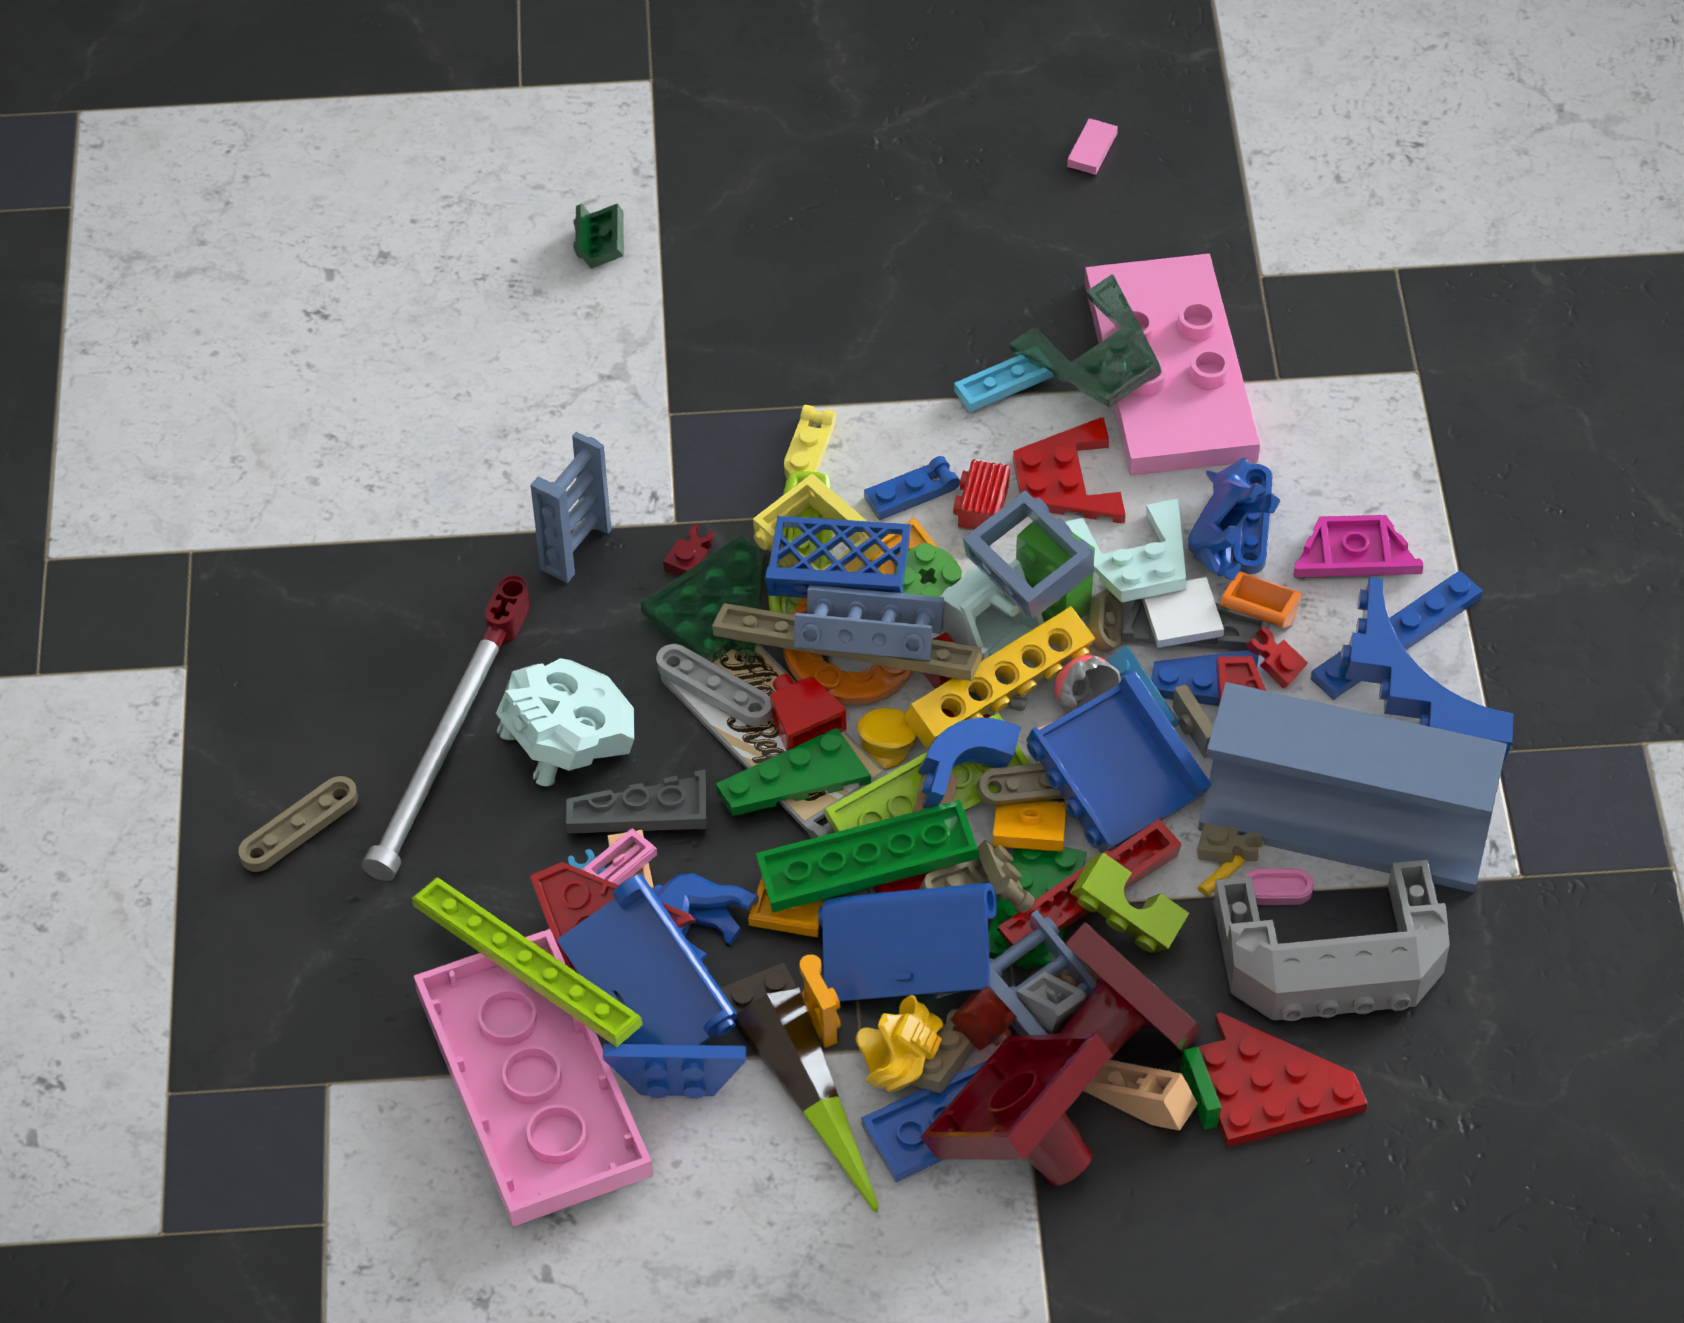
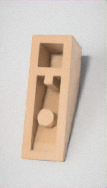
M1112 1060L1105 1064L1083 1090L1150 1125L1179 1131L1198 1104L1181 1073Z

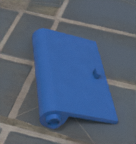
M642 874L632 876L622 882L613 891V900L557 939V942L582 977L642 1017L643 1025L625 1040L626 1044L702 1045L715 1035L717 1037L725 1035L736 1025L734 1020L738 1016L737 1012Z
M981 883L825 899L823 906L819 907L818 919L821 927H823L824 983L827 988L835 990L839 1002L990 989L988 919L995 917L997 907L996 895L992 884Z

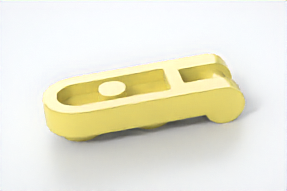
M803 406L800 421L784 460V474L786 478L788 474L793 472L818 471L836 422V411L826 409L825 412L815 410L814 406ZM812 423L821 424V427H820V428L811 427V424H812Z

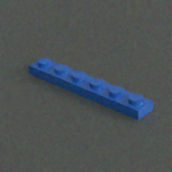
M1459 570L1389 618L1397 638L1405 650H1408L1482 598L1483 590ZM1341 651L1313 669L1310 677L1333 700L1361 682L1345 679L1346 665H1340Z

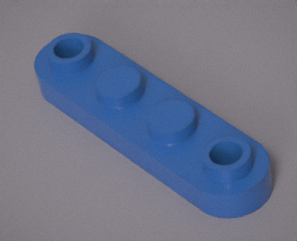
M1250 464L1245 483L1250 487L1257 483L1266 488V491L1260 493L1259 496H1266L1268 493H1272L1273 475L1270 469L1261 464ZM1270 513L1248 514L1237 531L1233 550V563L1241 565V572L1256 574L1262 571L1266 565Z

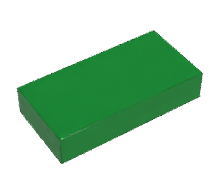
M1197 1046L1184 1049L1180 1070L1198 1103L1195 1109L1204 1130L1218 1127L1222 1107L1199 1048Z

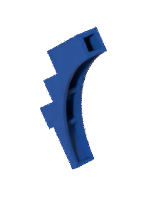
M1370 577L1366 590L1360 589L1357 609L1363 610L1362 618H1358L1356 633L1352 632L1349 644H1343L1341 650L1340 665H1346L1345 679L1380 684L1379 700H1384V714L1419 718L1420 725L1506 743L1505 760L1512 745L1513 713L1488 708L1460 697L1439 684L1421 669L1406 652L1390 623L1383 594V579Z

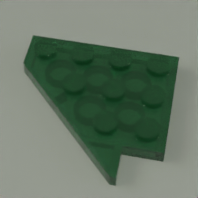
M741 534L640 603L641 612L680 645L712 663L733 649L750 664H753L756 659L757 643L714 636L712 625L724 603L760 609L764 553Z

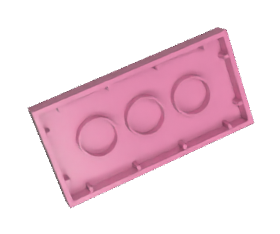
M1210 254L1086 267L1085 288L1130 476L1233 464L1244 457L1249 462L1258 461L1260 441Z
M551 929L526 937L565 964ZM481 953L414 975L416 992L512 1227L653 1177L650 1156L613 1071L603 1060V1049L594 1031Z

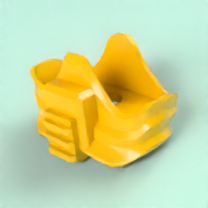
M909 995L902 1000L899 1006V1015L884 1013L878 1022L879 1029L862 1028L856 1035V1043L864 1056L870 1073L865 1079V1083L872 1085L874 1088L884 1089L887 1093L899 1091L919 1079L923 1072L925 1058L927 1060L933 1059L942 1041L937 1032L943 1027V1021L938 1016L929 1012L924 1004L917 1002L914 995Z

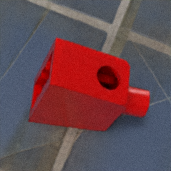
M782 674L774 680L773 688L776 691L770 695L772 719L786 751L835 728H838L841 733L847 731L845 707L814 677H807L794 682L789 674Z

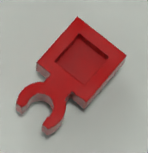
M1262 627L1256 632V635L1261 638L1263 644H1260L1253 638L1246 644V647L1251 653L1261 655L1264 658L1259 666L1284 689L1290 685L1308 662L1285 640L1277 644L1274 641L1273 633L1268 628Z

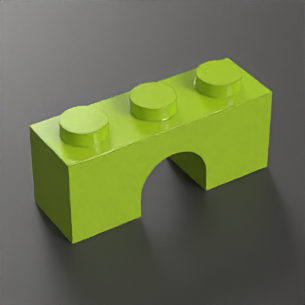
M1105 853L1091 857L1070 891L1072 895L1078 898V904L1090 912L1097 911L1107 918L1106 923L1116 931L1130 934L1136 939L1135 943L1141 949L1150 953H1157L1168 949L1189 912L1162 893L1149 897L1141 909L1132 907L1124 895L1125 884L1132 872Z

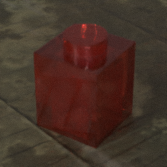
M987 985L970 996L950 1020L981 1051L991 1043L995 1047L999 1046L1011 1034L1008 1027L1017 1016Z

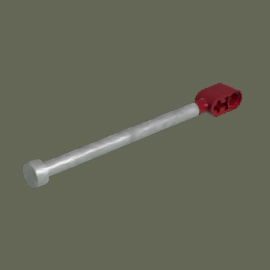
M508 575L499 581L485 609L487 629L379 845L371 846L362 862L364 871L378 880L390 881L395 877L401 864L398 853L501 644L510 643L516 638L530 610L528 585L523 577Z

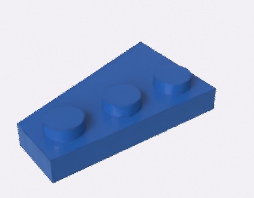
M1246 650L1154 661L1151 680L1164 699L1173 700L1174 688L1186 684L1199 704L1219 706L1216 659L1218 657L1252 656L1257 667L1259 655Z

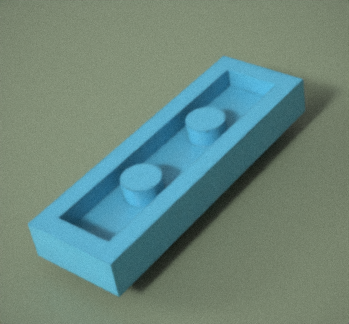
M1037 347L955 382L954 392L971 413L1052 378L1054 368Z

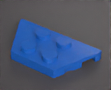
M604 1044L603 1060L640 1095H649L654 1098L686 1096L697 1099L703 1096H715L746 1062V1046L620 1044L616 1047L613 1044Z

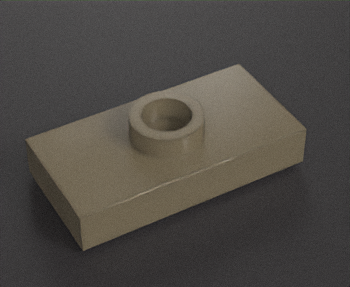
M1186 684L1175 687L1173 710L1179 718L1180 727L1185 735L1191 736L1203 757L1207 758V747L1213 725Z

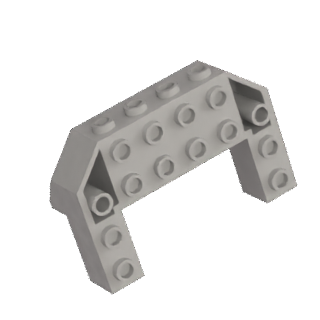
M1428 860L1392 863L1388 889L1398 928L1397 933L1278 944L1273 920L1260 921L1251 877L1216 880L1213 906L1231 994L1271 1020L1284 1019L1286 1021H1296L1303 1017L1321 1016L1329 1018L1344 1013L1356 1012L1358 1014H1367L1375 1010L1392 1009L1400 1011L1409 1007H1415L1444 973L1450 946L1445 903L1438 904Z

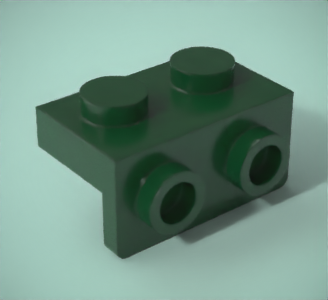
M618 203L591 214L583 204L576 205V218L573 220L576 230V241L573 242V247L577 257L583 259L591 269L623 257V210Z

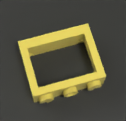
M812 473L753 518V537L763 550L768 549L772 552L777 516L797 517L810 506L825 519L867 520ZM855 532L848 539L858 547L868 540L869 537L865 532ZM874 544L862 554L870 560L881 549ZM846 550L836 559L839 560L840 558L848 554L851 550ZM791 553L779 560V564L785 568H791L798 563V560ZM856 557L843 567L848 572H855L864 564ZM813 563L810 564L814 569L820 570ZM832 563L828 564V565H827L825 568H823L822 570H825L826 568H828L830 565H832Z

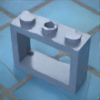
M1026 490L963 538L966 556L1031 620L1095 572L1093 563L1094 552L1090 545L1083 539L1078 541L1072 535L1071 529L1061 518L1056 520L1050 514L1043 500L1038 497L1034 499ZM1027 517L1071 557L1033 588L990 547V545Z

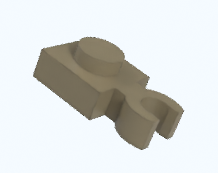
M1204 824L1197 847L1198 859L1233 863L1234 856L1238 855L1246 861H1258V848L1255 847H1262V835L1250 832L1242 836L1239 834V827Z

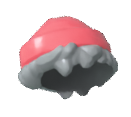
M1094 655L1080 656L1065 665L1059 672L1054 683V693L1060 705L1071 712L1117 686L1121 682L1118 669L1109 664L1105 659Z

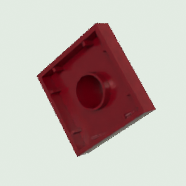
M1084 923L1065 943L1072 953L1094 972L1096 986L1065 1024L1066 1027L1060 1034L1097 1033L1114 1055L1139 1029L1144 1027L1157 1029L1182 1053L1184 1049L1190 1048L1203 1033L1191 1017L1087 923Z
M1097 1033L1008 1036L922 1134L921 1139L937 1159L1025 1160L1027 1157L1032 1165L1044 1175L1050 1185L1060 1186L1066 1184L1087 1168L1092 1159V1152L1083 1142L1080 1133L1065 1112L1111 1059L1113 1054Z

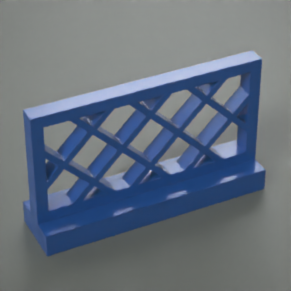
M777 516L770 565L767 566L765 577L768 595L807 598V590L810 585L904 593L903 584L911 525ZM784 527L799 528L803 534L789 543L783 536ZM822 530H832L836 535L824 545L815 537ZM855 532H865L869 539L856 547L848 537ZM889 534L902 535L901 542L891 549L881 541ZM810 540L817 550L804 558L796 548ZM843 542L851 551L837 560L829 551ZM876 544L884 554L870 562L862 553ZM789 553L798 560V563L791 568L778 567L779 560ZM822 555L832 563L825 570H816L810 565ZM856 557L866 566L859 572H848L843 567ZM891 560L898 567L897 575L882 574L877 568Z

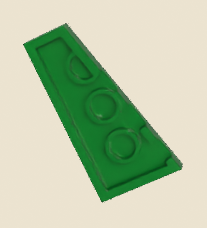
M835 728L716 783V792L732 816L774 807L777 805V801L808 799V794L828 790V793L842 791L843 786L858 783L859 786L868 785L871 783V774L839 729Z

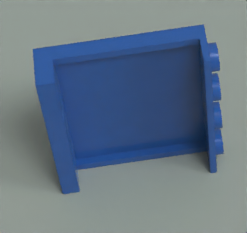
M1135 670L1125 675L1117 686L1041 729H1038L1037 726L1032 728L1026 739L1029 754L1035 761H1040L1046 770V778L1053 789L1060 791L1066 800L1065 806L1068 813L1074 819L1078 818L1085 829L1084 835L1088 843L1093 848L1097 847L1100 853L1114 849L1157 819L1163 820L1201 798L1212 785Z

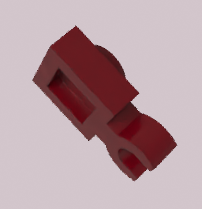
M694 524L689 529V540L685 541L679 538L664 559V570L693 581L709 558L708 549L714 544V531L710 530L705 537H698L699 525Z

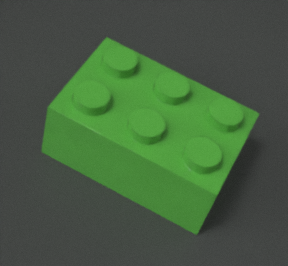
M1034 522L1017 534L1016 560L1020 562L1026 581L1032 588L1071 558ZM1072 532V535H1073L1078 541H1080V540L1082 539V538H1080L1079 536H1077L1075 533ZM1090 545V547L1092 548V550H1093V552H1094V556H1093V563H1094L1095 548ZM1093 573L1043 611L1041 614L1044 622L1071 606L1081 619L1090 612Z

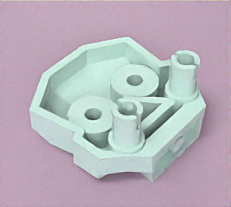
M560 658L546 666L543 663L512 671L504 696L496 712L501 719L497 733H501L500 737L505 740L516 739L530 758L538 761L533 779H537L536 783L545 787L551 786L555 782L558 767L569 771L591 765L595 758L626 755L630 753L634 742L633 706L608 676L568 659Z

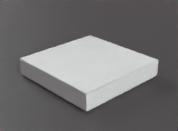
M1207 577L1187 580L1186 589L1142 598L1157 648L1217 638L1224 635V628Z

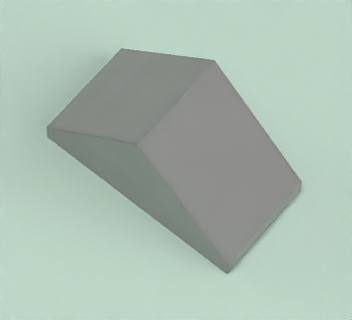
M1043 972L1017 990L1019 998L1048 1034H1055L1065 1027V1024L1086 999L1084 991L1046 972Z

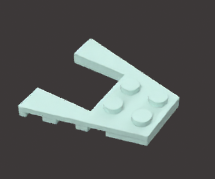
M1178 498L1146 505L1147 517L1161 542H1152L1130 549H1118L1111 553L1101 554L1083 518L1065 521L1073 533L1095 548L1094 569L1095 573L1099 575V582L1121 603L1186 589Z

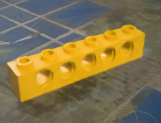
M1071 606L982 660L972 681L953 678L913 702L905 713L904 719L928 750L935 739L948 727L964 720L984 718L983 715L991 710L996 714L1011 703L1010 699L1017 694L1020 697H1024L1037 687L1036 683L1041 679L1046 678L1047 681H1050L1058 676L1064 665L1080 656L1090 654L1088 649L1095 640V637ZM1049 644L1058 646L1061 652L1054 651ZM1022 660L1030 661L1035 668L1027 667ZM996 676L1005 678L1008 684L1000 683ZM969 692L979 695L982 701H976L971 698ZM942 709L950 710L955 717L946 716Z

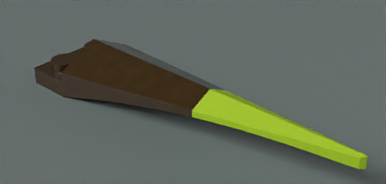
M782 962L721 987L720 989L738 1014L734 1020L737 1030L784 1087L845 1170L870 1208L877 1213L879 1206L801 991L797 988L785 963Z

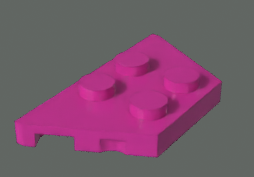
M1386 515L1319 516L1314 526L1313 534L1308 538L1299 561H1296L1294 565L1293 575L1294 577L1422 574L1423 561L1420 558H1414L1408 550V542L1401 534L1395 531L1394 525Z

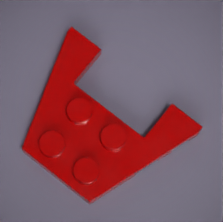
M1104 417L1014 450L1013 464L1019 493L1021 494L1026 490L1034 499L1040 498L1047 505L1050 513L1064 515L1065 511L1082 513L1084 518L1096 520L1097 516L1113 518L1115 523H1125L1126 513L1121 492L1086 494L1077 451L1109 448V437Z

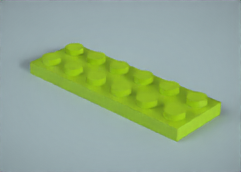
M999 713L989 717L1003 721ZM1018 743L1014 756L1007 767L1030 764ZM927 752L825 808L823 813L833 830L839 832L911 813L922 774L918 773V770ZM964 763L952 769L951 774L959 777L953 801L961 800L965 812L983 802L977 794V783L982 774L989 769H993V767L980 763ZM988 786L990 792L994 794L999 793L995 786Z

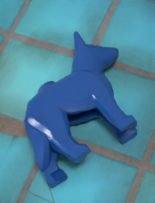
M1245 457L1219 473L1210 470L1206 471L1207 477L1213 483V495L1188 537L1189 550L1193 553V557L1201 564H1204L1212 573L1228 580H1234L1241 569L1239 563H1230L1231 546L1234 545L1237 531L1248 514L1260 512L1274 513L1280 503V499L1272 493H1268L1266 496H1259L1260 493L1266 491V488L1260 484L1255 483L1250 487L1245 483L1250 467V462Z
M694 873L678 874L664 886L658 884L653 888L654 893L662 903L691 914L695 918L696 922L694 923L717 928L724 935L725 943L730 946L739 937L740 927L725 906L734 904L747 911L759 902L758 895L735 885H718ZM690 925L680 928L684 936H686ZM689 942L695 953L703 962L704 959L707 957V953L700 950L699 948H697Z

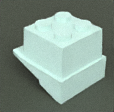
M1015 559L1009 566L1026 581L1021 564ZM977 566L971 568L963 578L952 587H948L940 596L944 597L943 633L947 632L955 643L981 647V661L1044 623L1042 614L1031 620Z

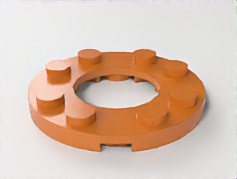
M803 598L798 602L797 608L791 615L796 613L807 614V598ZM783 648L787 666L797 681L807 677H814L842 705H865L883 700L898 691L913 673L911 670L877 664L861 672H852L851 670L845 672L836 665L827 663L821 654Z

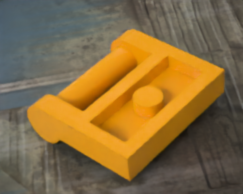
M806 955L802 957L799 964L800 973L804 979L802 997L814 1030L823 1047L827 1048L837 1044V1028L841 1027V1023L836 1009L840 1008V1002L833 988L828 989L820 975V959L815 955Z

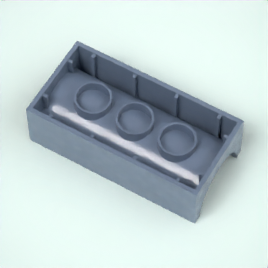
M1226 682L1207 747L1206 757L1213 758L1209 778L1212 785L1206 792L1198 830L1202 831L1204 824L1239 827V834L1242 836L1250 832L1261 834L1262 841L1266 846L1385 873H1391L1392 863L1428 860L1434 884L1475 893L1507 744Z

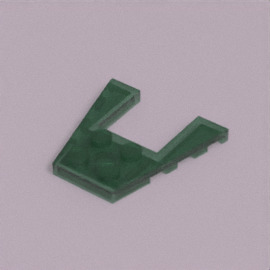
M1113 274L1087 290L1089 300L1119 330L1071 363L1035 326L1009 343L1013 354H1021L1028 358L1031 364L1040 369L1042 367L1053 372L1059 380L1063 382L1069 381L1076 385L1079 391L1109 408L1162 372L1160 364Z

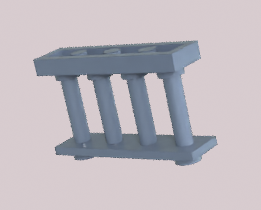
M578 432L572 435L574 459L556 481L549 482L538 476L530 485L540 570L566 583L575 575L573 551L594 527L607 534L612 530L604 445L595 438L586 437ZM576 478V481L572 484V486H571V487L567 490V492H566L567 487H568V486L572 483V481ZM577 499H578L577 504H576V505L572 508V510L569 512L568 510L572 507V505H573V504L577 501ZM581 520V522L579 523V525H578V526L574 529V531L571 533V530H572V529L576 526V524Z
M810 585L807 590V614H795L794 647L931 660L932 633L941 634L943 630L944 597Z
M1036 910L1031 914L1030 927L1033 931L994 960L989 958L990 989L983 990L1019 1035H1048L1035 1016L1031 1015L1026 1009L1023 1001L1017 994L1018 989L1043 972L1055 977L1063 970H1066L1078 984L1076 988L1084 991L1086 998L1093 992L1096 986L1094 978L1058 936L1060 932L1056 924L1047 916L1043 918ZM1043 942L1056 958L1017 987L1013 985L1008 987L1001 978L1003 976L1002 971Z

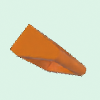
M1239 571L1236 578L1231 581L1222 595L1220 606L1285 628L1293 625L1303 593Z

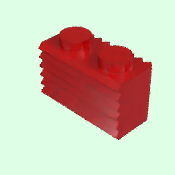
M973 459L971 460L969 471H962L960 490L964 491L962 496L956 495L953 507V515H958V527L975 529L1004 507L1010 484V466L1008 464L1002 465L1001 463L996 464L995 462L990 463Z

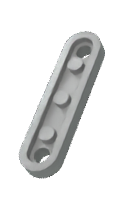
M669 644L658 651L656 656L657 669L663 677L747 725L759 726L770 720L772 716L770 697L763 691L682 645Z

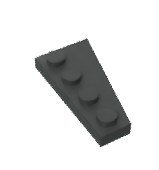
M1142 598L1137 599L1130 611L1121 639L1122 641L1156 644ZM1215 603L1224 628V635L1222 637L1178 645L1248 650L1246 644L1253 638L1260 644H1263L1261 638L1256 635V632L1262 627L1269 629L1271 623Z
M706 769L695 771L694 777L678 780L677 775L663 778V783L647 787H644L643 783L629 785V788L624 792L615 794L612 790H605L566 799L567 834L625 832L632 828L635 831L707 829Z

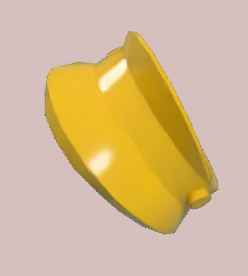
M887 707L867 712L857 725V731L862 738L860 746L883 769L893 768L900 764L906 758L911 748L914 747V740L917 736L904 719L906 712Z

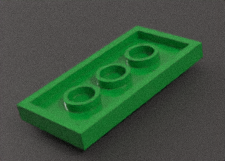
M1064 846L1061 852L1015 848L1012 856L1014 860L1011 863L1022 876L1019 880L1023 889L1028 891L1037 900L1084 867L1087 852ZM999 898L996 914L988 933L989 958L993 960L1011 947L997 931L999 925L1018 913L1012 907L1009 899L1003 900ZM1066 927L1059 931L1060 934L1058 936L1061 940H1063ZM1042 942L1012 965L1039 971L1056 957Z

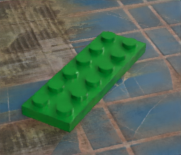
M961 800L758 852L756 853V858L770 906L774 913L979 859V852Z

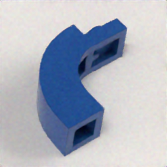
M973 718L958 722L944 730L932 743L918 770L919 774L926 775L921 788V792L926 794L923 807L930 808L940 805L945 796L951 771L958 765L980 763L993 768L1007 767L1014 756L1021 726L999 719Z

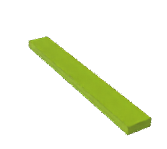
M438 877L412 898L415 908L614 1046L618 1047L643 1025L641 1016Z

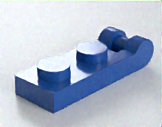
M938 456L932 459L928 465L865 489L864 499L877 519L882 520L956 490L960 485V479L955 472H950V465L946 458ZM939 477L938 481L932 482V479Z

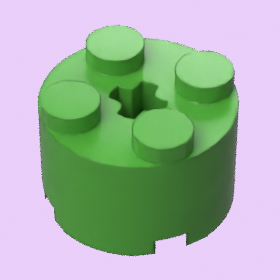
M929 543L919 544L917 547L908 550L903 584L904 594L940 597L948 587H952L961 579V567L953 556L945 550ZM897 566L895 567L894 575H897Z

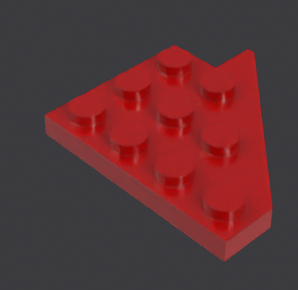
M561 862L531 875L530 878L549 929H551L566 966L578 973L557 942V939L613 900L612 893L619 885ZM662 903L679 929L696 922L691 914Z
M1217 1013L1215 1016V1023L1222 1040L1198 1046L1222 1107L1218 1125L1227 1147L1356 1114L1367 1109V1101L1354 1072L1223 1013Z

